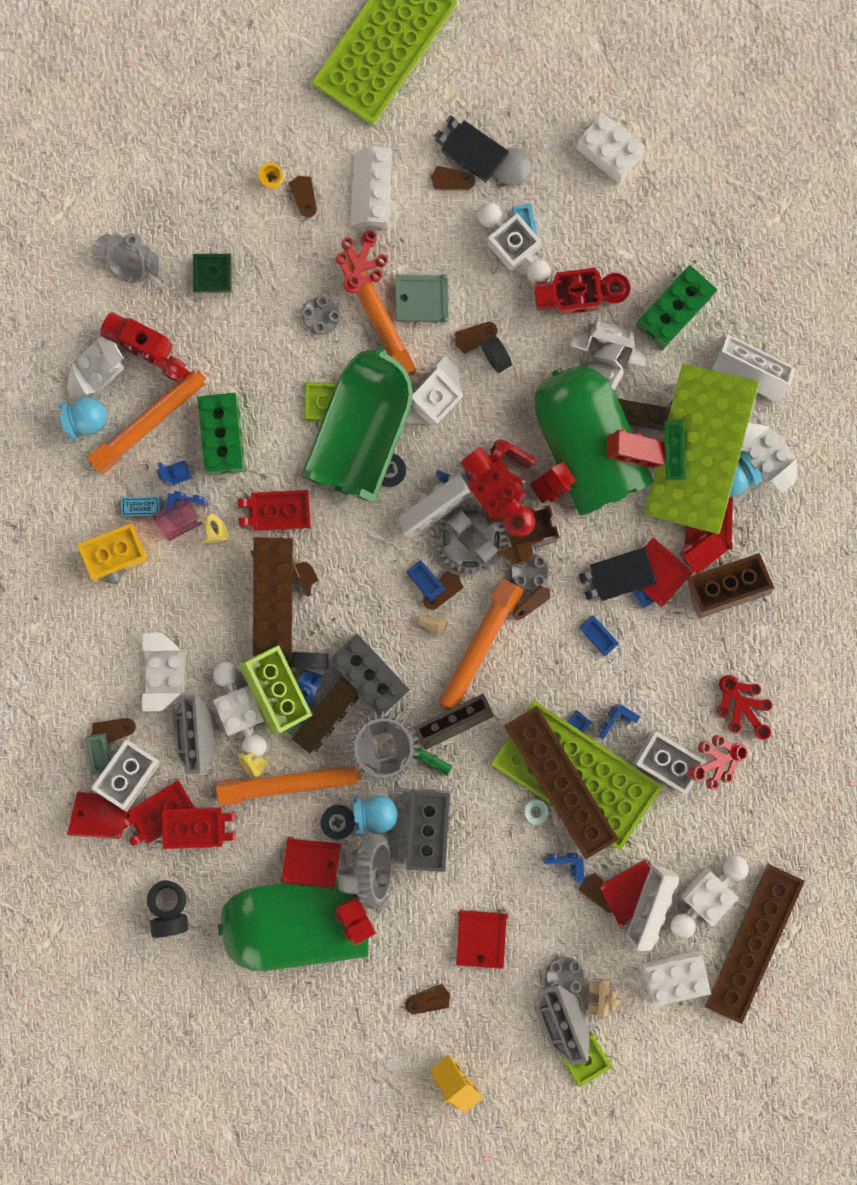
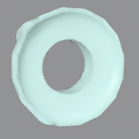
M538 799L532 800L524 805V816L531 825L545 822L549 812L547 805L543 801ZM534 806L540 809V815L536 818L531 815V809Z

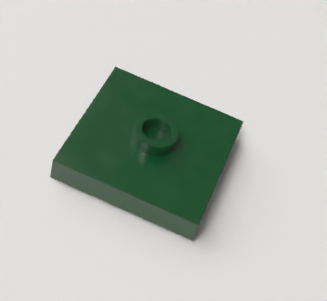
M231 253L193 254L194 293H232Z

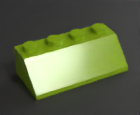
M279 646L257 654L238 664L271 734L281 733L312 716Z

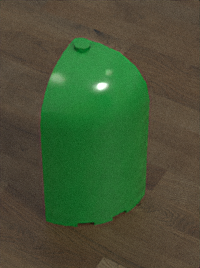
M377 348L376 350L360 352L343 370L301 477L319 485H326L331 488L335 486V491L346 495L351 494L358 499L375 503L409 414L413 397L409 375L399 362L387 355V351Z
M585 366L571 367L563 371L559 368L552 371V376L545 379L537 388L535 394V413L556 464L564 462L576 482L570 485L572 489L569 492L579 515L583 516L601 509L605 504L615 503L627 497V494L637 492L652 484L654 480L648 467L607 458V436L609 434L615 433L619 429L627 430V433L633 434L616 394L607 379L595 369Z
M336 879L335 888L282 883L244 890L231 897L223 906L221 923L218 924V935L223 936V944L227 955L237 965L251 971H270L368 957L369 954L368 939L354 945L352 940L348 942L343 932L346 930L344 923L339 924L334 914L338 912L335 906L357 895L340 891L338 879Z

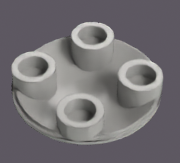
M507 148L509 155L495 171V175L504 185H516L528 178L531 162L527 154L522 150Z
M320 296L310 300L304 306L302 319L306 328L311 332L327 334L332 332L339 324L340 312L332 300L325 296Z
M534 553L528 562L511 567L513 582L526 591H533L539 585L543 586L548 579L549 569L545 559Z
M565 956L553 960L546 971L548 987L560 985L573 995L580 992L585 979L584 970L580 963L571 957Z

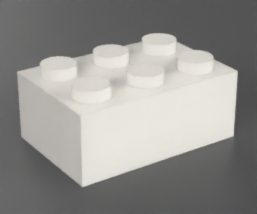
M603 112L578 140L576 146L578 152L618 184L621 183L640 160L646 149L642 143Z
M654 730L651 731L633 761V764L685 795L688 794L695 782L688 776V769L693 765L701 766L706 763L702 758Z
M126 739L91 789L127 812L161 763Z
M698 950L641 963L649 1000L653 1007L711 994L703 956Z

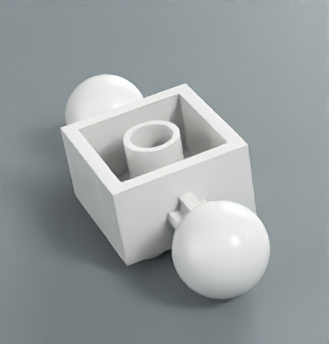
M486 203L482 205L478 211L479 222L484 227H493L495 230L488 237L487 245L511 273L524 263L527 267V277L532 283L547 282L551 275L550 266L547 262L535 260L532 256L540 249L542 244L537 235L518 213L504 224L501 220V209L496 204Z
M222 662L215 667L213 678L218 685L225 688L227 694L214 699V703L227 736L242 731L245 738L242 742L243 753L247 755L249 752H254L252 759L259 758L265 753L267 744L261 735L255 734L253 726L264 722L265 719L249 686L237 689L235 684L238 678L237 668L229 662Z
M738 856L729 857L723 864L724 873L719 879L710 870L705 868L684 890L680 897L692 908L686 914L681 913L673 917L670 926L672 933L680 939L691 937L696 929L695 922L700 916L713 927L739 899L728 888V885L732 881H741L747 876L748 865L743 858Z

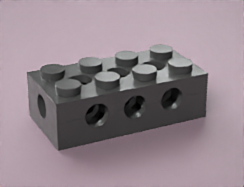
M359 634L354 635L329 659L380 716L382 711L385 714L410 690ZM355 655H359L362 659L359 666H354L351 662L352 657ZM368 669L373 670L375 673V677L371 681L367 680L364 676L365 671ZM381 683L388 686V692L384 695L380 694L377 690L378 685Z
M411 789L406 870L445 872L450 791ZM426 806H433L435 812L432 815H427L424 812V808ZM430 825L434 831L431 834H425L423 828ZM423 846H431L432 851L429 854L423 853L421 850Z

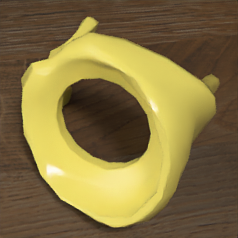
M211 513L206 518L197 519V522L205 520L207 539L202 540L201 543H217L228 538V530L225 524L214 514ZM211 521H214L217 526V534L210 525Z
M240 752L238 761L247 774L252 778L260 776L268 763V759L262 758V756L252 759L254 752H249L247 755Z

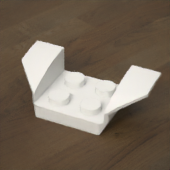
M596 321L591 327L590 332L572 339L571 347L588 351L592 337L597 338V341L602 343L612 342L624 346L623 349L629 347L628 363L645 368L646 358L635 347L634 332L631 330Z
M99 337L76 359L75 363H72L67 390L73 401L85 395L101 391L124 369V366L121 364L124 358L114 342L105 340L104 337Z
M609 343L592 356L593 360L588 368L595 369L603 375L613 390H615L624 374L622 366L617 362V358L624 346Z
M446 356L434 367L435 370L413 392L406 423L438 424L463 397L460 390L459 370Z
M749 423L742 451H746L753 460L750 463L754 470L759 469L762 480L767 484L772 482L782 494L796 483V459L775 432L768 428L769 426Z
M143 633V651H146L145 693L142 694V711H162L179 695L185 692V652L179 649L163 633Z

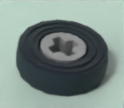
M394 453L388 466H393L394 473L385 474L381 484L385 487L399 485L406 475L404 460Z
M333 805L327 808L320 820L323 833L334 840H342L348 837L353 832L355 826V818L352 811L343 805ZM335 817L343 820L339 828L332 823L335 821Z

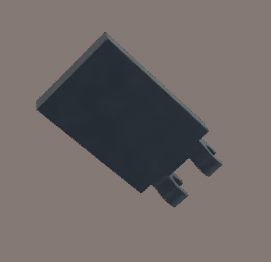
M450 115L446 120V123H448L446 127L452 130L447 137L442 131L438 130L434 135L436 137L435 141L443 146L441 148L442 153L487 183L507 158L509 151L464 120L460 124Z
M645 547L591 564V571L579 574L581 582L591 579L594 590L585 592L587 600L600 596L601 601H605L657 584Z

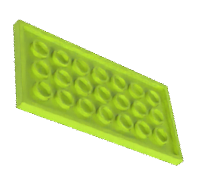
M368 0L313 79L312 86L375 126L457 7V1Z
M681 365L667 422L685 421L686 480H666V466L656 467L653 476L654 482L651 484L644 515L716 534L720 533L760 381L691 365Z
M533 700L525 712L536 705L538 706L619 840L611 845L621 850L663 786ZM509 735L491 762V765L551 804Z

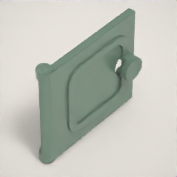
M447 274L395 275L396 321L448 322Z

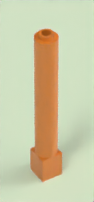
M348 257L347 264L353 273L354 267ZM362 271L360 277L367 276V271ZM373 283L362 285L357 295L384 350L388 352L387 355L399 362L405 368L409 377L416 374V368L408 351L405 349Z
M192 370L110 441L101 444L86 458L100 473H106L120 461V457L206 385L204 375L199 370L197 372Z
M503 578L500 580L491 597L494 601L439 700L442 703L441 708L448 711L460 704L509 611H514L524 593V590Z
M356 765L249 780H241V778L218 781L216 790L219 806L242 803L246 799L355 785L362 778L361 770L356 772Z

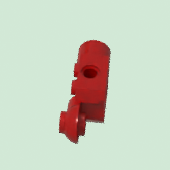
M595 267L556 272L553 282L534 284L537 311L556 309L560 315L598 311L602 301L618 304L626 300L630 294L631 285L627 277L620 273L608 274L601 280L600 273ZM618 286L620 291L613 293L610 291V287Z
M110 312L107 315L100 330L102 337L120 346H124L128 352L136 356L139 353L144 357V360L163 369L162 374L174 381L190 373L185 368L186 364L173 356H170L168 359L173 344L166 336L131 318H124L114 312Z
M479 447L460 462V465L471 478L468 488L491 518H503L504 527L510 535L524 537L530 534L535 525V516L528 507L520 505L526 492L503 462L493 463L483 448ZM516 516L521 517L523 520L521 527L516 526L514 523Z

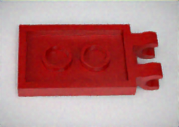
M308 490L251 493V498L238 499V507H249L250 518H239L240 527L253 526V532L311 528Z
M179 780L128 810L130 817L125 819L123 830L133 824L139 833L129 840L132 847L144 839L149 844L162 836V809L196 808Z
M222 807L162 809L163 849L222 847V841H236V831L225 832V821H235L236 812L222 813Z

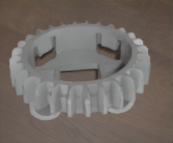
M470 504L467 505L466 510H464L462 505H460V511L453 509L454 515L448 513L449 519H442L445 525L438 526L442 532L436 533L437 536L441 537V539L436 540V543L442 544L437 550L444 551L440 557H447L445 564L450 561L452 562L451 569L458 566L457 572L464 568L465 574H467L469 569H471L472 574H475V569L482 573V567L489 570V563L495 566L496 564L493 559H501L497 557V551L502 550L500 546H506V543L501 542V539L506 538V535H501L505 528H499L501 523L488 526L487 520L491 517L488 513L484 512L485 509L483 507L481 510H478L477 504L474 509H471ZM471 524L486 538L472 553L457 539ZM447 530H448V531H449V536H448V541H449V543H448V545L446 546V543H447V533H446V532H447ZM495 533H496V535H495V536H496V542H495L496 547L494 546V534H495ZM464 561H470V562L476 561V562H478L479 564H477V565H475V563H472V564H471V563L462 564V562H464Z
M382 711L381 717H378L377 713L374 712L373 719L367 715V722L361 719L360 723L362 726H354L358 730L357 733H350L354 736V739L348 740V742L353 743V746L348 747V750L353 751L349 758H355L351 764H358L356 772L362 769L361 776L364 777L368 774V781L372 777H376V783L382 778L383 783L386 784V780L389 778L391 783H393L394 776L401 780L400 773L407 776L408 774L405 769L412 770L413 767L410 763L417 762L413 756H418L419 753L414 751V749L419 748L420 745L414 744V742L419 738L412 736L416 730H409L412 724L405 725L406 718L399 721V714L392 718V712H389L387 717L384 711ZM390 722L398 726L399 728H402L403 730H400L397 727L391 725ZM367 727V731L363 735V738L360 741H358V739L361 738L363 732L365 731L364 729ZM392 734L397 754L376 759L371 739ZM409 753V756H407L406 760L403 763V766L401 767V762L404 760L406 754ZM364 764H368L371 767L375 768L378 771V774L375 773V771L370 769L368 766L365 767Z
M368 835L359 849L351 852L353 867H343L337 870L339 890L345 893L357 894L360 897L362 906L368 909L382 907L390 892L393 863L391 860L392 855L390 854L391 849L389 848L390 844L384 836ZM376 870H380L378 887H374Z

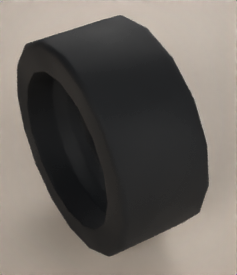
M491 335L480 342L484 355L497 373L512 366L511 358L497 336Z
M292 652L291 667L328 669L329 654Z
M169 880L154 884L147 895L149 911L163 919H172L178 916L186 905L184 889L179 884ZM164 888L173 889L178 896L176 906L170 911H161L156 905L157 894Z
M180 913L172 919L158 917L149 922L153 938L169 937L189 930L185 913Z

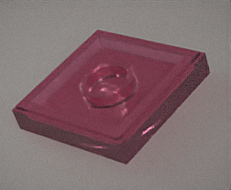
M187 498L152 516L168 541L203 524L202 521L197 522V519L201 518Z

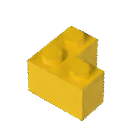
M450 1055L444 1057L430 1069L434 1076L432 1078L433 1082L438 1088L441 1087L443 1091L441 1093L442 1097L447 1103L451 1102L456 1110L460 1109L466 1113L483 1099L474 1082L465 1076L457 1061Z

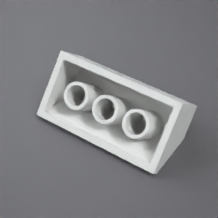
M370 147L355 152L350 227L388 230L392 148Z
M728 334L714 360L712 370L760 381L757 393L764 395L770 401L780 403L791 387L795 367Z
M456 472L448 478L449 481L447 483L437 485L432 489L434 492L429 496L427 494L423 495L417 500L418 503L412 507L410 505L402 511L403 514L399 516V520L405 537L417 536L474 495L468 488L470 480L465 473L458 474Z
M653 864L651 865L625 936L638 951L652 950L654 944L657 943L660 927L665 923L667 908L671 906L673 892L679 884V876L676 873Z

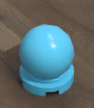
M82 397L75 400L71 406L67 402L58 403V408H62L63 413L59 414L64 432H69L70 434L68 436L70 441L78 439L79 433L94 435L100 432L106 424L107 411L97 399Z
M744 450L741 451L730 498L741 495L747 490L748 485L755 487L762 482L759 469L754 470L750 463L753 459Z
M376 795L369 797L365 802H361V796L353 797L354 818L357 829L356 836L364 835V830L366 829L372 833L381 834L388 832L394 827L398 820V810L396 804L390 798Z

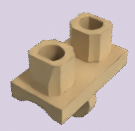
M605 979L601 982H592L589 989L590 994L599 995V1002L590 1001L588 1012L598 1015V1019L604 1020V1016H608V1004L609 1011H615V1005L621 1004V999L615 997V990H610L609 996L610 980Z

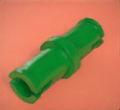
M420 747L416 750L419 755L413 756L414 759L428 765V768H434L448 776L453 765L439 759L438 755H432Z

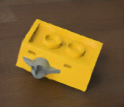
M133 523L77 544L90 578L95 583L103 581L117 584L125 570L149 561Z

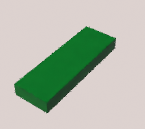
M685 421L665 422L666 480H686Z

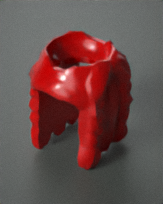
M496 440L490 449L491 454L489 458L493 463L501 462L505 454L528 469L536 464L534 457L506 440ZM511 473L520 485L525 483L523 479Z

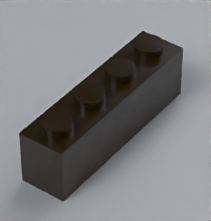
M618 399L629 425L665 431V422L668 421L671 408Z
M340 678L292 740L309 754L312 751L317 752L323 745L321 742L325 735L329 737L335 730L333 727L337 720L341 722L346 716V708L349 705L353 707L358 701L359 697L357 695L359 692Z
M483 693L415 726L414 729L422 746L427 750L495 716Z

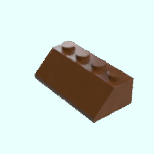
M760 553L687 577L691 601L699 619L770 595L775 588Z

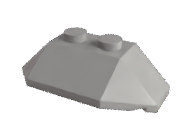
M198 695L180 696V702L173 715L176 756L185 768L186 774L203 773L215 752L212 712Z
M560 985L542 989L536 1010L550 1046L559 1055L567 1059L566 1061L570 1065L587 1062L589 1060V1031L576 997Z

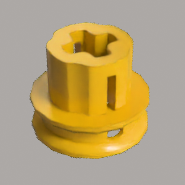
M265 163L261 166L258 173L260 183L268 189H275L283 182L282 169L276 163ZM272 176H275L276 180H272V182H269L268 178H272Z

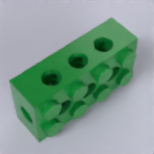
M689 265L640 317L635 326L660 349L664 350L714 296L718 289ZM686 292H690L692 297L688 296ZM673 305L678 306L680 310H675ZM660 319H664L667 324H663Z
M236 393L197 396L205 473L211 476L246 472L239 397ZM219 412H224V416L221 419H216V415ZM226 431L223 438H218L219 432ZM222 450H228L226 456L220 457V452Z

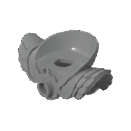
M104 234L93 245L91 252L106 256V263L110 270L124 281L137 283L143 279L146 270L159 280L162 277V269L157 253L151 251L149 246L142 245L141 239L137 234H128L124 238L120 234Z

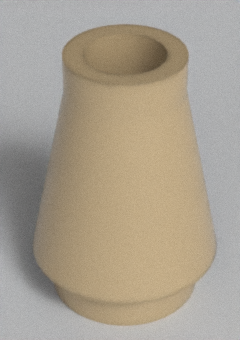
M421 615L418 621V626L437 636L444 635L448 621H445L444 618Z

